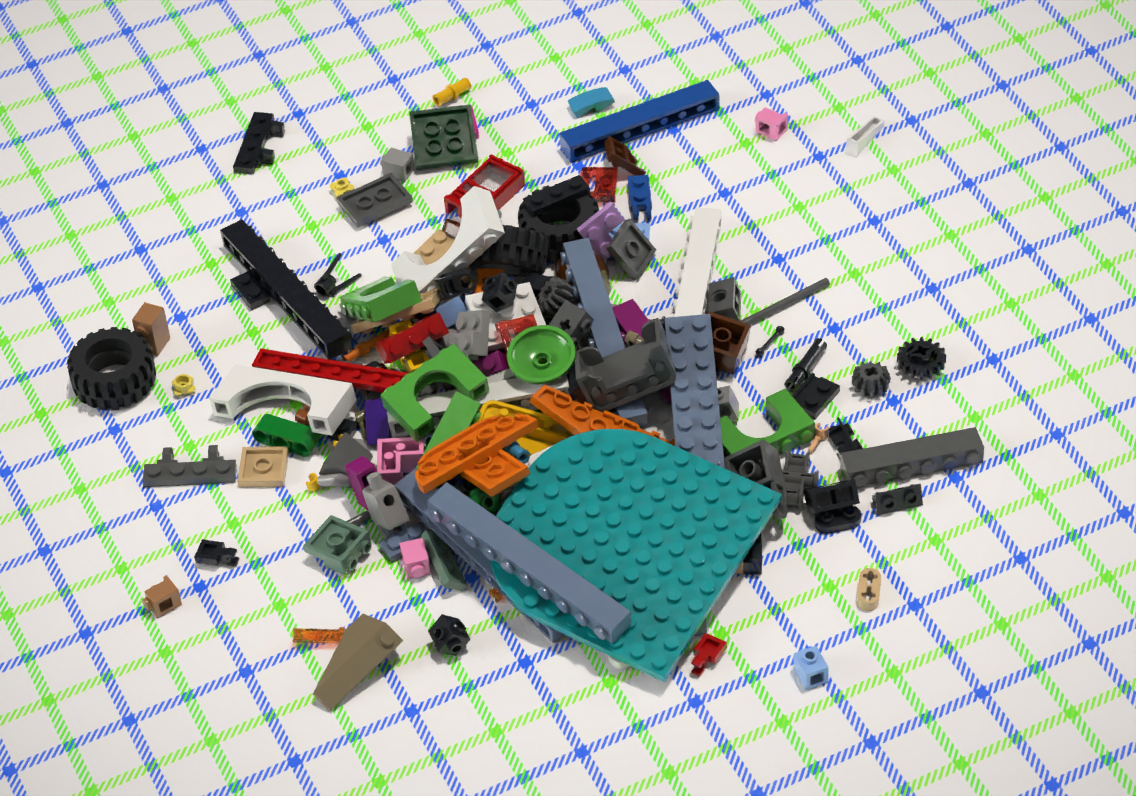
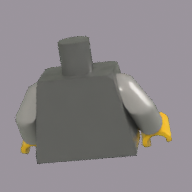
M346 432L339 435V441H333L334 448L323 462L319 477L315 473L309 474L310 482L307 481L305 483L308 490L317 491L320 486L352 488L351 481L348 480V473H346L344 468L345 465L361 456H365L369 461L373 458L364 440L353 438Z

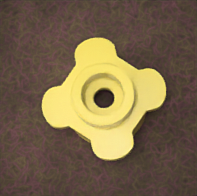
M341 178L336 182H332L330 189H333L335 196L338 197L354 190V185L349 183L348 178Z
M187 374L176 376L172 381V386L175 387L174 394L180 396L195 392L196 388L192 384L194 382L193 377Z

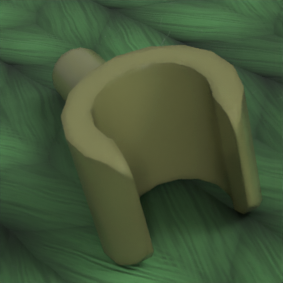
M363 409L355 413V421L358 422V427L362 431L364 440H367L365 410Z

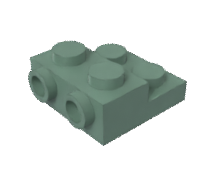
M330 515L303 545L305 553L322 559L325 567L343 575L348 570H354L357 566L358 558L362 554H368L372 547L368 530L333 515Z

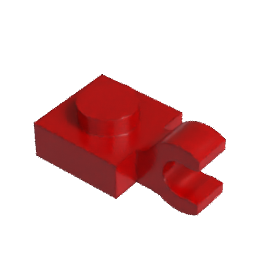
M705 633L693 649L695 657L691 662V665L694 666L691 673L700 677L705 671L708 662L715 665L727 649V642Z

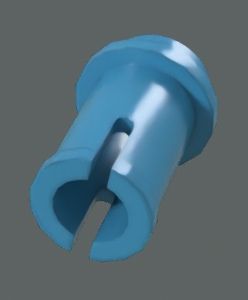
M517 441L503 448L505 452L523 464L529 461V451L520 447Z

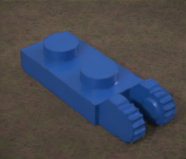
M649 175L627 176L633 220H638L639 211L645 210L647 219H652Z

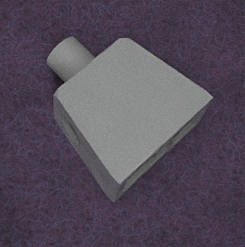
M380 472L369 474L367 480L370 486L364 488L362 492L372 521L388 530H392L409 521V516L396 487L383 480Z

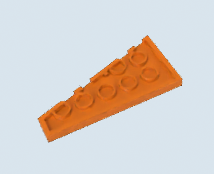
M544 385L534 393L529 401L573 435L599 429H625L648 434L675 446V439L669 441L659 437L660 433L656 431L647 432L640 429L637 423L606 410L602 413L593 409L592 404L576 402L572 400L571 395Z

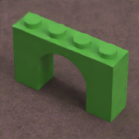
M387 276L339 297L341 300L340 309L344 315H347L349 318L375 323L422 302L415 280L407 279L395 285L393 277Z
M455 344L442 349L438 355L422 363L418 369L406 374L401 381L393 386H389L381 394L383 407L416 442L435 430L432 416L417 401V397L423 388L437 382L449 383L455 386L463 395L475 401L489 391L487 377Z
M783 389L766 397V414L779 428L770 436L762 438L747 436L738 430L727 415L720 418L724 458L763 439L778 449L780 455L814 439L815 422L786 389Z

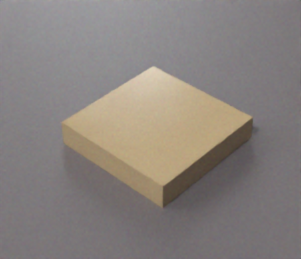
M288 446L242 447L237 480L238 487H284L289 456Z

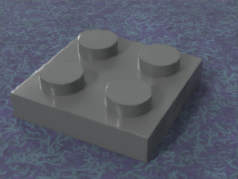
M630 218L624 220L606 247V250L632 280L639 278L657 250Z

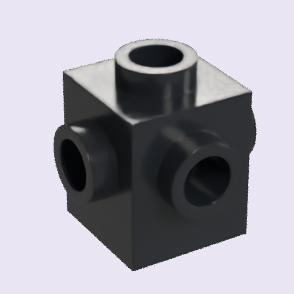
M503 272L486 279L482 301L496 313L512 306L517 284Z
M442 614L428 630L434 642V647L442 654L446 653L457 656L470 641V637L466 632V626L459 618Z

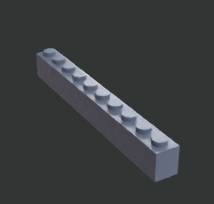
M589 238L563 243V252L560 253L562 265L567 267L565 270L568 283L572 282L573 299H577L579 303L577 306L594 319L590 330L585 333V335L589 334L590 337L588 345L597 348L602 357L625 349ZM642 397L615 407L611 411L613 414L637 423L639 428L647 427V411Z
M416 468L397 482L394 486L402 503L514 606L513 602L499 588L492 572L491 562L485 557L483 552L476 547L472 548L460 535L452 534L447 526L441 522L434 521L430 517L427 501L440 487L424 494L417 485L415 478ZM517 609L553 644L565 635L530 618Z
M446 482L427 501L429 515L434 521L443 523L452 534L460 535L469 546L478 548L486 558L498 562L507 573H513L519 577L524 585L536 589L542 598L550 599L562 612H568L574 616L580 625L588 626L600 639H606L613 644L631 625V611Z

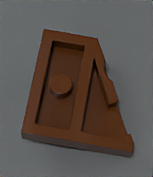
M610 136L605 141L607 159L613 167H620L635 176L646 174L644 169L636 166L638 160L632 155L626 145Z

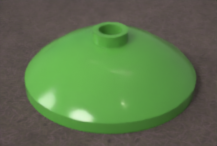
M538 325L525 329L511 341L507 350V361L511 372L518 379L530 384H548L562 378L572 368L576 356L572 338L562 329L549 325Z

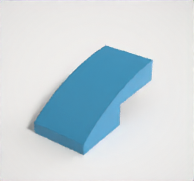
M601 87L583 92L567 100L578 118L593 108L600 112L613 104L615 100L607 87Z

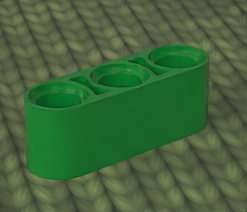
M264 414L252 431L253 438L259 443L271 447L288 446L290 453L303 457H308L321 438L320 434L312 432L309 426L271 414Z

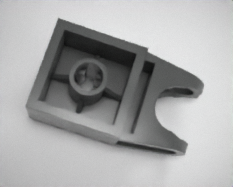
M763 439L724 458L727 470L781 493L782 500L773 515L779 518V520L787 517L786 486L778 449Z

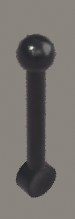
M777 326L776 332L761 348L756 349V355L759 357L763 356L764 350L778 335L784 334L785 328Z

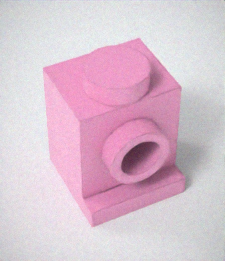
M764 107L755 116L756 132L777 141L788 130V114L785 112L780 114Z

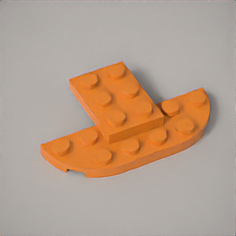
M514 414V417L506 416L502 418L500 415L483 419L426 452L418 461L419 467L415 471V478L419 489L425 494L459 474L491 497L501 493L502 490L521 481V479L530 474L528 466L502 450V448L511 445L512 442L538 428L537 419L523 414Z

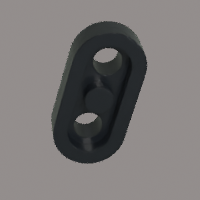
M853 505L818 512L815 515V528L825 534L854 529L861 523V511Z

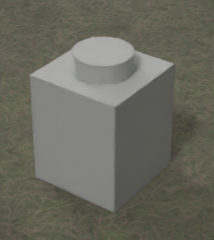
M392 147L382 156L380 161L383 176L392 173L399 181L406 182L415 170L413 153Z

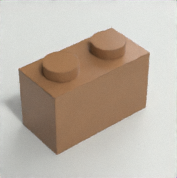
M144 302L132 319L135 332L148 341L152 355L159 356L170 340L164 307Z

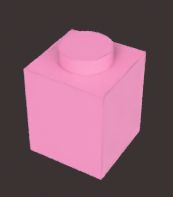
M423 538L399 543L407 579L429 575V559Z

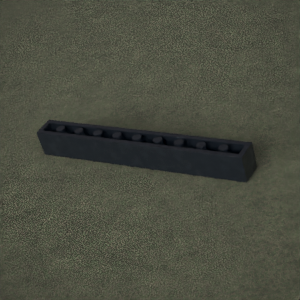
M241 219L220 229L223 246L246 271H250L268 295L328 360L352 349V334L348 327H343L339 318L330 313L327 305L322 304L314 292H310L306 283L297 278L293 269L290 270L282 258L279 259L274 249L266 245L263 237L258 236L251 225L248 226Z

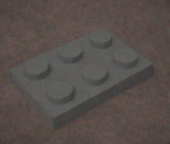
M392 173L336 197L337 204L357 227L413 203L412 195Z

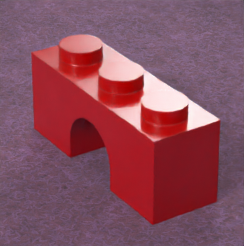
M435 313L414 323L413 326L375 343V346L384 364H388L425 346L423 341L430 336L435 341L448 334L449 331L440 313Z

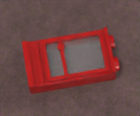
M490 154L489 158L451 194L444 196L445 213L450 214L457 207L458 216L462 219L460 199L474 186L490 191L496 209L500 210L525 186L524 170Z

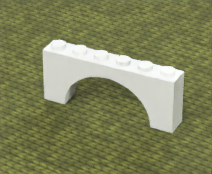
M474 186L460 199L462 219L458 234L450 249L439 260L426 265L420 255L403 251L391 262L397 284L407 279L415 280L420 294L437 289L439 287L434 282L435 277L468 268L474 260L495 243L505 232L491 192Z
M234 364L209 397L215 416L232 419L245 408L261 401L270 399L297 400L310 407L307 416L312 432L331 436L357 401L352 383Z

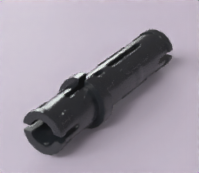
M816 338L801 361L792 368V374L784 383L786 388L793 383L789 391L795 392L802 381L806 380L810 375L813 365L827 348L825 341L819 346L823 339Z

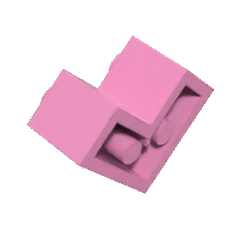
M412 437L377 439V472H380L383 480L395 485L403 478V473H410L417 467L418 461L425 451L424 437L418 442Z

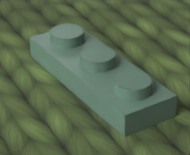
M425 530L421 538H423L426 551L433 562L432 564L438 573L441 584L447 589L463 591L467 583L450 547L433 531Z

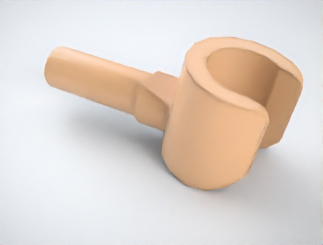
M820 423L815 425V437L808 448L809 453H813L820 441L828 438V425L825 429H820Z

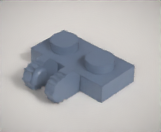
M420 522L410 527L403 523L397 527L400 532L396 534L393 529L388 530L382 527L388 538L379 542V547L391 563L402 558L399 543L421 538L426 529Z

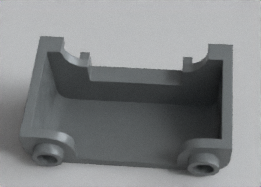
M659 318L648 321L642 326L641 335L644 341L608 356L602 357L597 348L590 346L576 351V381L588 403L593 405V409L600 412L608 411L674 383L676 371L664 328Z

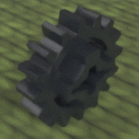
M920 337L919 341L911 338V343L904 341L903 347L899 346L898 368L903 369L904 375L911 373V378L917 375L920 380H923V376L931 379L933 373L939 375L940 370L945 369V348H940L939 342L933 344L931 338L927 341H924L923 337Z

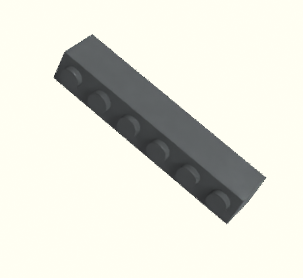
M972 427L843 452L840 455V469L844 480H855L856 486L862 487L983 463L984 445L977 428Z

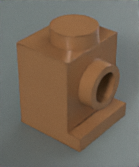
M167 575L163 577L164 581L145 590V598L142 599L145 609L148 612L152 611L157 618L182 605L179 590Z

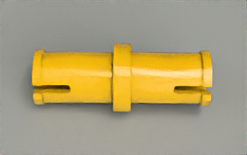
M462 78V80L449 84L444 90L434 94L432 100L436 106L440 107L449 100L457 99L463 92L470 90L471 83L467 78Z

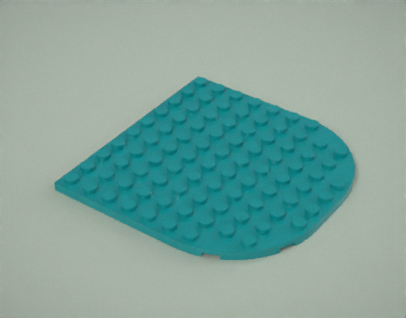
M599 429L583 432L566 438L543 452L529 467L530 474L518 482L496 517L631 611V625L612 644L606 639H600L588 626L580 625L575 617L568 612H562L550 599L542 598L536 589L524 585L519 577L513 573H507L495 560H490L492 572L501 591L525 615L665 682L781 502L782 494L645 433L625 429Z

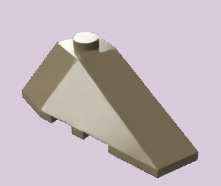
M363 613L344 631L331 660L313 692V696L330 712L403 642V639L386 622Z

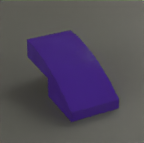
M382 399L365 401L367 445H377V439L391 438L387 410L383 407Z

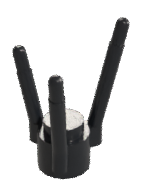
M338 253L326 272L314 284L315 290L322 296L326 297L329 293L334 296L339 290L362 276L361 273H358L340 285H335L336 279L330 273L338 263L342 253Z

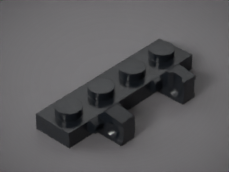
M253 113L233 165L234 173L254 175L257 165L274 164V150L266 149L264 146L268 137H284L285 134L284 122L274 121V113Z

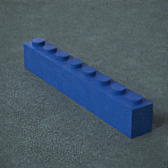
M709 80L699 82L559 133L560 148L571 163L606 151L605 141L609 136L625 144L720 109L719 93Z

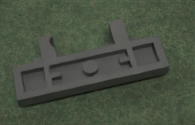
M209 445L208 458H203L202 461L178 462V460H174L173 448L163 447L162 459L157 460V464H144L143 486L163 487L236 483V459L224 460V456H219L218 445Z

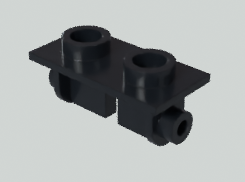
M838 417L837 420L840 424L831 426L828 435L840 455L843 452L863 449L857 438L855 440L852 439L851 436L855 433L848 422L843 424Z
M911 484L906 487L876 492L875 495H872V501L874 505L876 504L877 515L922 506L921 484Z

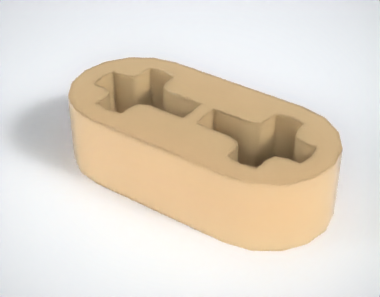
M874 568L863 569L859 575L857 603L865 611L875 610L879 605L881 573ZM868 578L873 579L872 585L867 584ZM867 594H871V600H866Z

